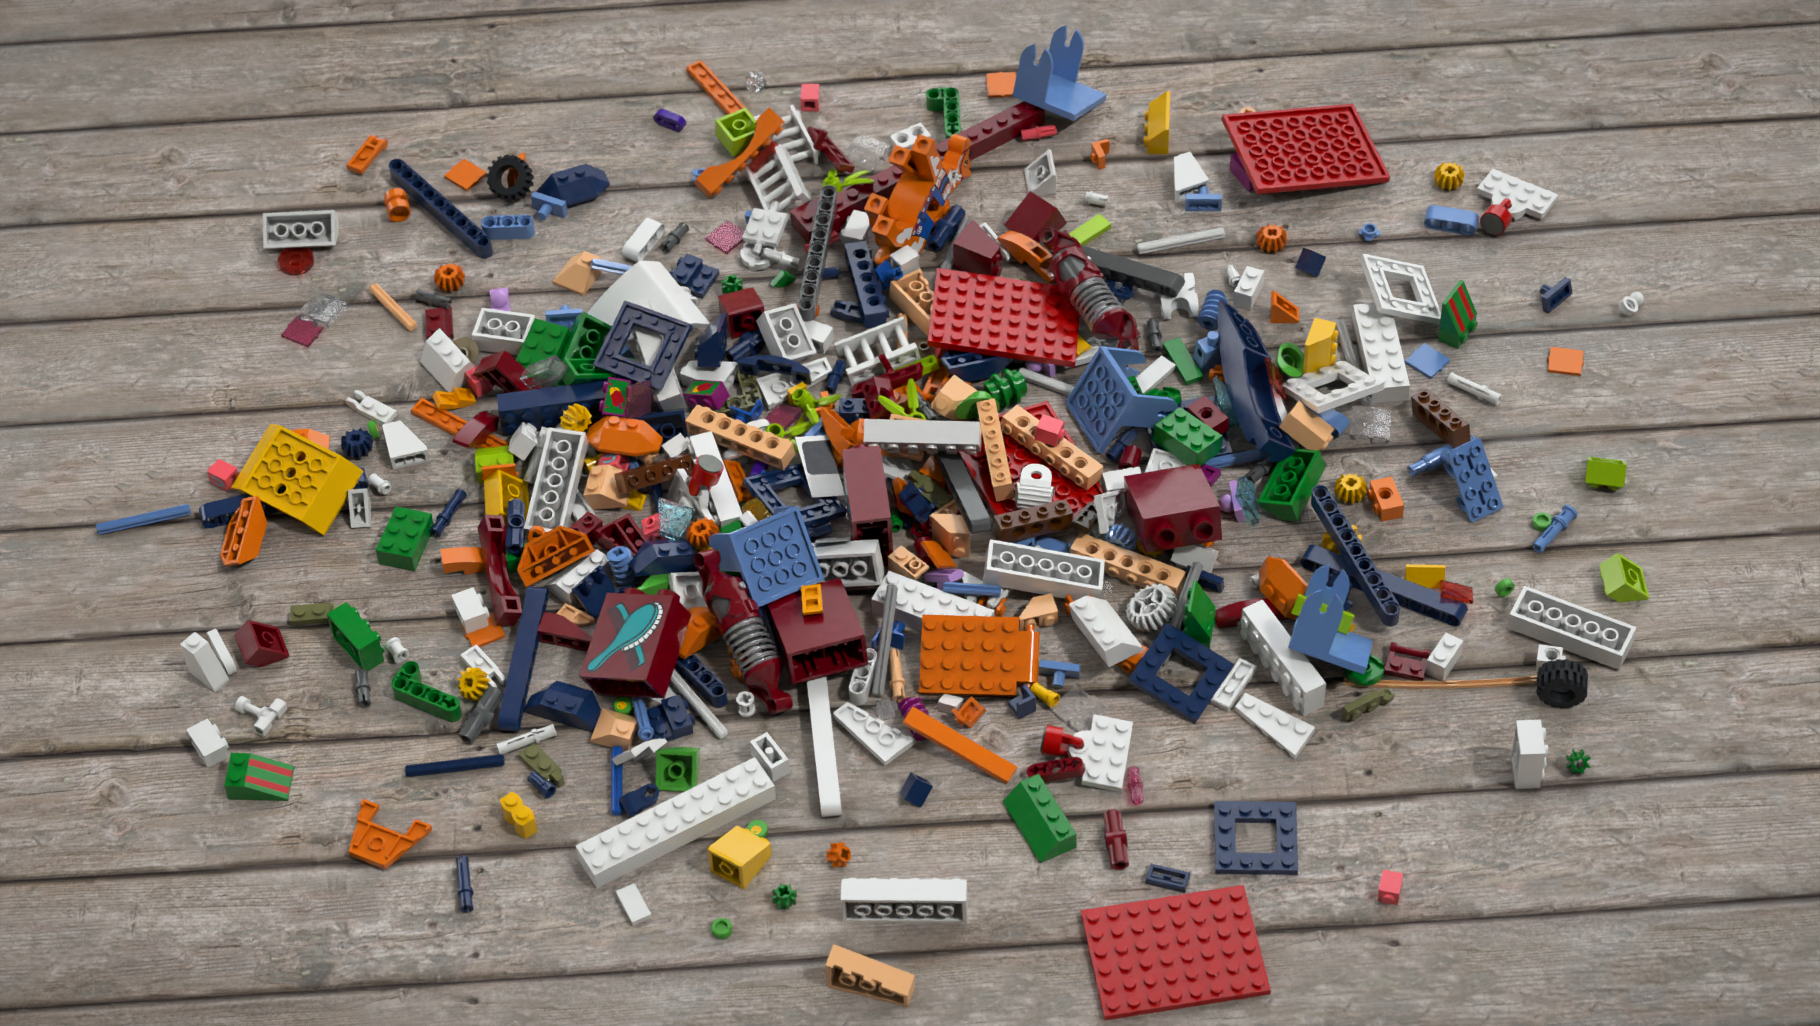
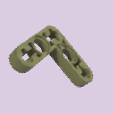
M738 368L737 379L742 395L727 398L719 411H712L731 417L730 406L737 403L740 405L739 409L750 413L756 404L752 403L751 397H754L755 402L758 399L762 400L756 377L748 375V379L745 380L744 374H740ZM747 386L754 387L751 391L745 390Z

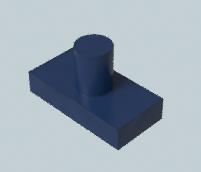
M1564 277L1553 287L1546 284L1541 286L1540 294L1542 295L1541 300L1544 312L1550 313L1573 294L1571 279Z

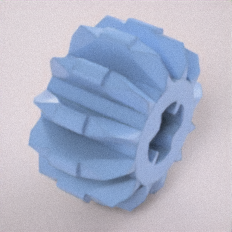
M1123 523L1111 526L1104 539L1106 542L1130 551H1134L1138 540L1135 532L1131 531L1130 527H1125Z

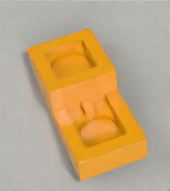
M454 387L452 392L435 391L432 396L438 409H458L476 403L470 388Z
M821 584L801 586L803 615L823 613Z

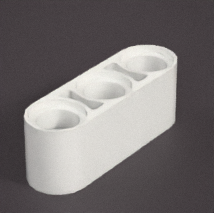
M646 218L625 243L622 249V256L636 262L642 261L662 237L665 225Z
M866 648L869 665L855 668L849 684L850 701L855 705H862L867 701L874 681L877 653L871 648Z

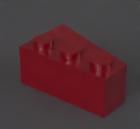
M506 350L482 358L473 373L477 378L480 375L488 380V385L491 387L495 385L503 390V394L542 389L543 387Z
M630 514L595 530L599 546L608 552L614 547H627L630 549L632 557L635 556L644 541H649Z

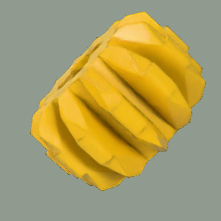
M1449 161L1447 164L1441 162V165L1436 167L1434 173V181L1437 187L1441 186L1442 190L1446 188L1449 191L1452 188L1457 190L1459 186H1462L1465 177L1462 166H1457L1456 162L1451 164Z
M576 403L573 406L568 405V409L563 411L564 415L559 417L561 419L560 426L564 430L584 432L585 429H588L587 426L592 423L590 420L592 415L587 408Z
M1348 472L1347 476L1341 474L1340 478L1336 480L1334 492L1338 500H1344L1345 504L1351 502L1353 505L1355 501L1360 503L1362 498H1365L1367 484L1363 476L1358 477L1357 473L1351 475Z
M469 667L466 671H461L462 677L457 678L460 684L456 687L460 689L459 694L461 696H464L467 700L477 701L480 700L488 688L487 683L491 680L486 678L488 673L482 671L481 668Z

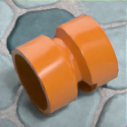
M400 188L388 190L384 194L388 218L394 222H402L408 219L411 211L406 192Z

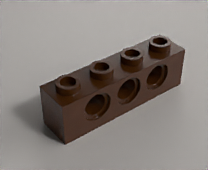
M1426 389L1411 396L1413 415L1450 446L1456 448L1471 441L1469 423L1429 390Z
M680 454L615 473L618 492H630L674 478L677 469H684L687 475L691 474L694 464L691 454Z
M1064 499L994 516L992 532L997 541L1010 543L1071 528L1073 512L1067 500Z

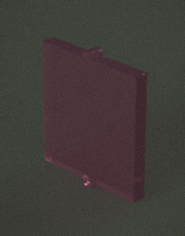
M726 220L705 237V240L714 245V248H718L725 254H728L743 242L744 231L739 226H735Z
M297 315L291 323H288V327L281 334V337L309 348L314 340L319 338L318 335L325 328V325Z
M637 381L636 384L626 386V418L641 417L643 414L650 413L651 381Z
M779 404L772 412L768 413L765 419L770 424L777 423L781 425L785 432L796 422L795 420L803 413V410Z

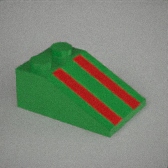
M1462 280L1456 284L1442 303L1438 336L1439 341L1456 349L1462 343H1466L1469 333L1471 331L1474 332L1478 325L1476 309Z
M231 753L224 784L228 800L288 801L294 766L251 753Z

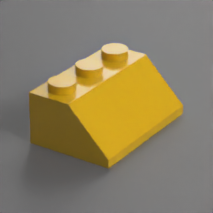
M1166 91L1149 103V110H1145V121H1148V123L1144 125V134H1148V136H1144V147H1147V154H1168L1171 91Z
M1314 318L1305 343L1303 375L1319 371L1322 367L1335 365L1337 355L1334 354H1336L1338 343L1335 342L1339 331L1336 330V322Z
M497 469L484 480L486 515L503 516L506 528L508 501L514 498L521 499L522 502H525L524 519L526 522L529 509L528 482Z

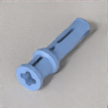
M1564 505L1559 515H1555L1552 518V524L1532 544L1533 549L1538 553H1542L1560 531L1566 530L1570 521L1577 518V511L1570 505Z

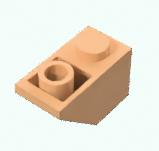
M902 545L888 556L889 571L912 580H916L929 569L926 563Z
M1052 593L1031 599L1019 616L1020 631H1026V625L1029 624L1034 625L1035 629L1058 623V609Z

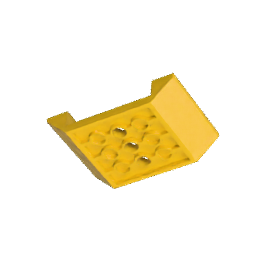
M270 424L234 481L231 489L252 497L258 496L260 501L305 523L311 530L325 536L346 502L348 490L355 487L364 471L341 455L281 425ZM300 454H306L305 460L297 461ZM296 470L295 476L288 478V472ZM281 486H286V491L278 494V489Z

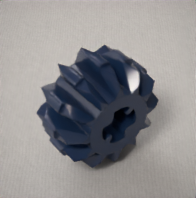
M353 428L352 432L346 431L345 436H342L341 449L346 457L351 456L352 459L359 457L361 459L363 455L368 456V452L372 451L373 440L367 430L363 431L361 428L355 430Z

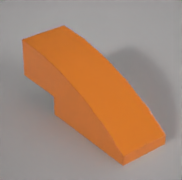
M820 409L825 431L841 456L842 450L851 449L859 445L852 438L855 430L834 410Z
M479 547L440 549L444 574L464 570V575L486 571L482 549Z

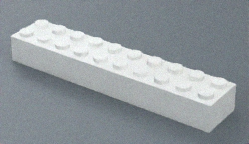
M754 757L576 845L578 860L595 887L599 888L776 800L775 785Z

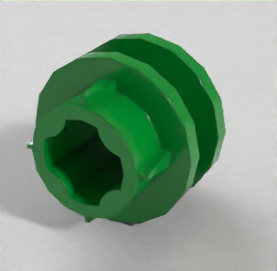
M1003 369L1001 371V378L996 373L990 375L989 380L984 382L983 391L989 393L993 399L995 398L1002 409H1007L1009 407V400L1016 405L1021 402V398L1026 396L1027 385L1019 371Z

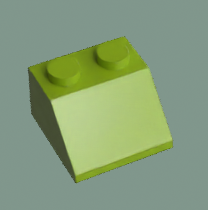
M743 108L715 120V135L733 157L743 153L751 143L755 133L756 119L746 108Z
M509 445L476 449L475 464L479 484L484 483V480H482V466L515 463V455L508 451Z
M1587 456L1585 483H1589L1588 486L1600 488V485H1608V489L1619 490L1620 487H1624L1626 461Z
M1619 553L1614 554L1599 564L1600 576L1605 586L1604 592L1609 598L1617 602L1649 599L1641 566Z

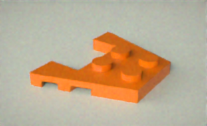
M362 799L349 854L351 857L386 870L432 831V826L415 819L405 835L372 823V820L379 811V805Z

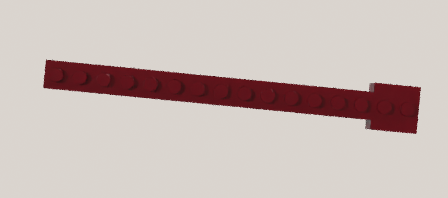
M1023 101L957 135L970 139L969 159L971 161L1021 136V130L1032 129L1045 124V109ZM950 138L936 144V150L940 155L941 161H943L948 150ZM893 165L868 178L874 180L875 183L853 185L837 193V207L832 232H841L840 226L846 223L848 216H851L853 210L865 212L864 207L871 193L889 200L903 171ZM819 196L790 210L791 226L806 243L811 241Z

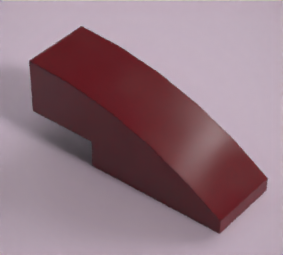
M485 411L477 414L461 428L453 438L452 443L471 448L486 442L488 434L497 431L499 416Z

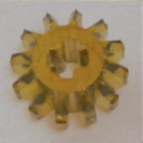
M758 498L751 499L742 506L743 514L746 511H750L758 521L771 516L765 505Z

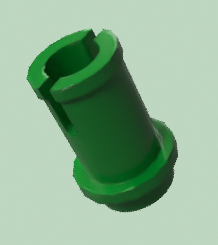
M891 507L892 531L898 532L903 527V521L900 520L899 509L895 507L894 513L893 507Z

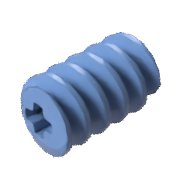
M1210 290L1202 305L1197 322L1206 329H1218V302L1222 300L1228 303L1225 294L1221 290Z
M618 546L609 550L607 559L609 560L615 581L621 587L629 588L634 586L639 581V576L636 577L630 565L633 559L630 549Z

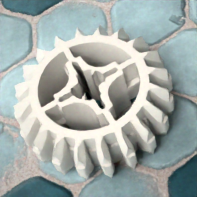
M1153 583L1151 587L1147 585L1145 589L1140 588V592L1134 593L1135 596L1130 598V603L1126 605L1128 621L1133 627L1142 632L1146 630L1150 632L1152 629L1157 630L1159 626L1170 622L1169 618L1174 617L1178 602L1175 597L1176 595L1167 585L1164 586L1161 583L1156 585Z

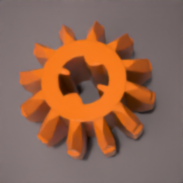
M1276 223L1274 225L1267 224L1266 227L1261 226L1257 233V245L1261 248V251L1267 250L1268 253L1270 251L1276 253L1278 250L1282 251L1287 244L1286 230H1283L1282 226L1277 227Z
M446 263L445 266L440 265L439 269H435L434 282L438 289H442L444 293L448 290L451 292L454 289L459 290L460 286H464L465 273L460 265L456 266L455 263L451 265Z
M706 516L702 520L697 518L696 522L691 521V526L687 527L686 537L693 548L697 547L701 550L705 547L708 549L710 536L719 533V528L712 519L709 520Z

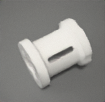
M398 637L391 638L386 642L384 648L392 654L395 663H401L409 657L408 649L401 645V640Z
M747 691L739 693L736 698L739 715L742 717L752 716L755 713L753 694Z

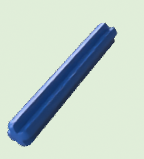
M613 746L611 748V812L613 816H620L622 814V804L619 799L622 797L623 763L616 766L612 760L617 755L623 753L621 746Z

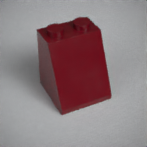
M1029 191L1004 226L1008 231L1021 233L1039 243V234L1044 228H1052L1059 231L1066 225L1067 221L1055 206Z
M970 220L953 242L954 268L969 273L999 277L1002 272L1000 246L974 220Z
M753 287L718 296L721 314L726 313L727 330L731 340L741 337L746 332L752 333L759 328L756 320L765 309L763 302Z

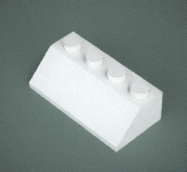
M335 210L263 213L264 249L336 246L338 214Z
M1084 596L1069 604L1073 621L1108 667L1143 651L1141 644L1107 600Z

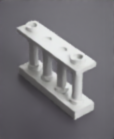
M790 105L791 115L782 117V119L785 121L784 124L793 122L795 127L783 130L778 136L774 135L771 138V143L765 150L770 160H773L777 155L774 147L778 144L775 145V140L799 133L801 139L782 144V146L786 150L805 145L807 151L791 155L792 161L795 162L811 157L815 165L819 164L818 156H820V151L814 149V144L802 123L800 112L796 111L794 105ZM778 164L775 166L776 172H779L783 165Z
M781 144L774 147L777 152L776 158L754 172L749 166L745 167L748 172L746 176L750 183L753 184L764 210H769L770 202L790 188L794 189L793 194L779 203L777 212H780L796 200H801L803 203L811 200L789 152ZM778 164L783 165L779 172L764 182H760L759 177ZM784 176H788L789 179H787L786 183L766 195L764 191L766 188Z
M904 317L894 319L834 343L838 356L845 355L850 365V368H847L846 371L851 385L886 373L879 358H874L869 347L871 344L880 342L893 370L921 359L916 343L909 344L904 332L908 329ZM897 335L902 347L892 351L887 338ZM862 348L868 361L857 365L852 352Z

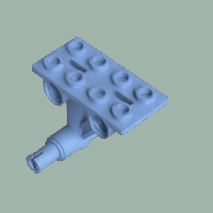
M1471 435V441L1456 448L1449 444L1444 445L1422 456L1420 461L1407 466V470H1410L1408 473L1414 477L1425 470L1432 471L1443 465L1447 473L1456 480L1460 492L1456 501L1460 510L1467 513L1470 522H1475L1503 508L1481 438H1475Z

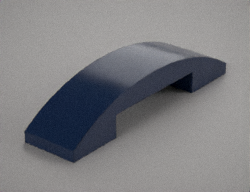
M756 355L738 359L737 362L740 374L758 376L760 370L792 375L793 382H803L810 385L812 383L809 369L796 361L784 357Z

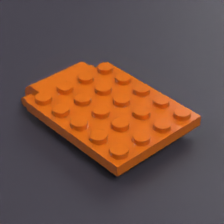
M922 615L919 694L1016 697L1017 684H1026L1031 689L1032 685L1038 682L1040 633L1035 632L1034 625L1030 624L1026 625V631H1019V617Z

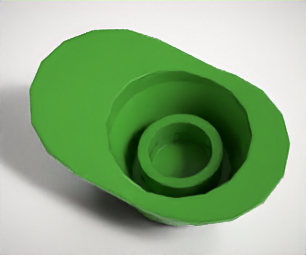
M1293 343L1282 344L1275 358L1276 367L1281 374H1287L1295 378L1300 377L1303 373L1304 363L1302 350Z
M976 391L957 406L955 414L960 419H979L976 402L993 398L986 391ZM995 400L997 411H999L1000 405L998 401Z

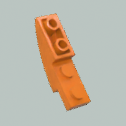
M1011 230L997 238V241L1021 264L1027 262L1048 284L1054 281V279L1050 278L1048 271L1053 255L1033 239Z

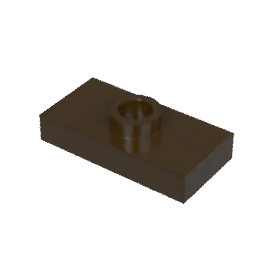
M1089 502L1071 521L1070 527L1087 535L1098 523L1094 504Z

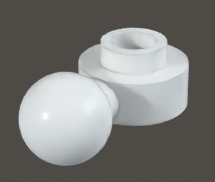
M1633 292L1630 296L1624 297L1619 302L1620 311L1625 315L1632 316L1638 311V306L1644 302L1643 295L1640 292Z

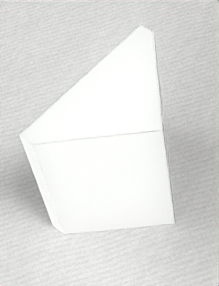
M1048 149L1024 169L1028 193L1031 191L1037 196L1056 194L1055 167L1052 151Z

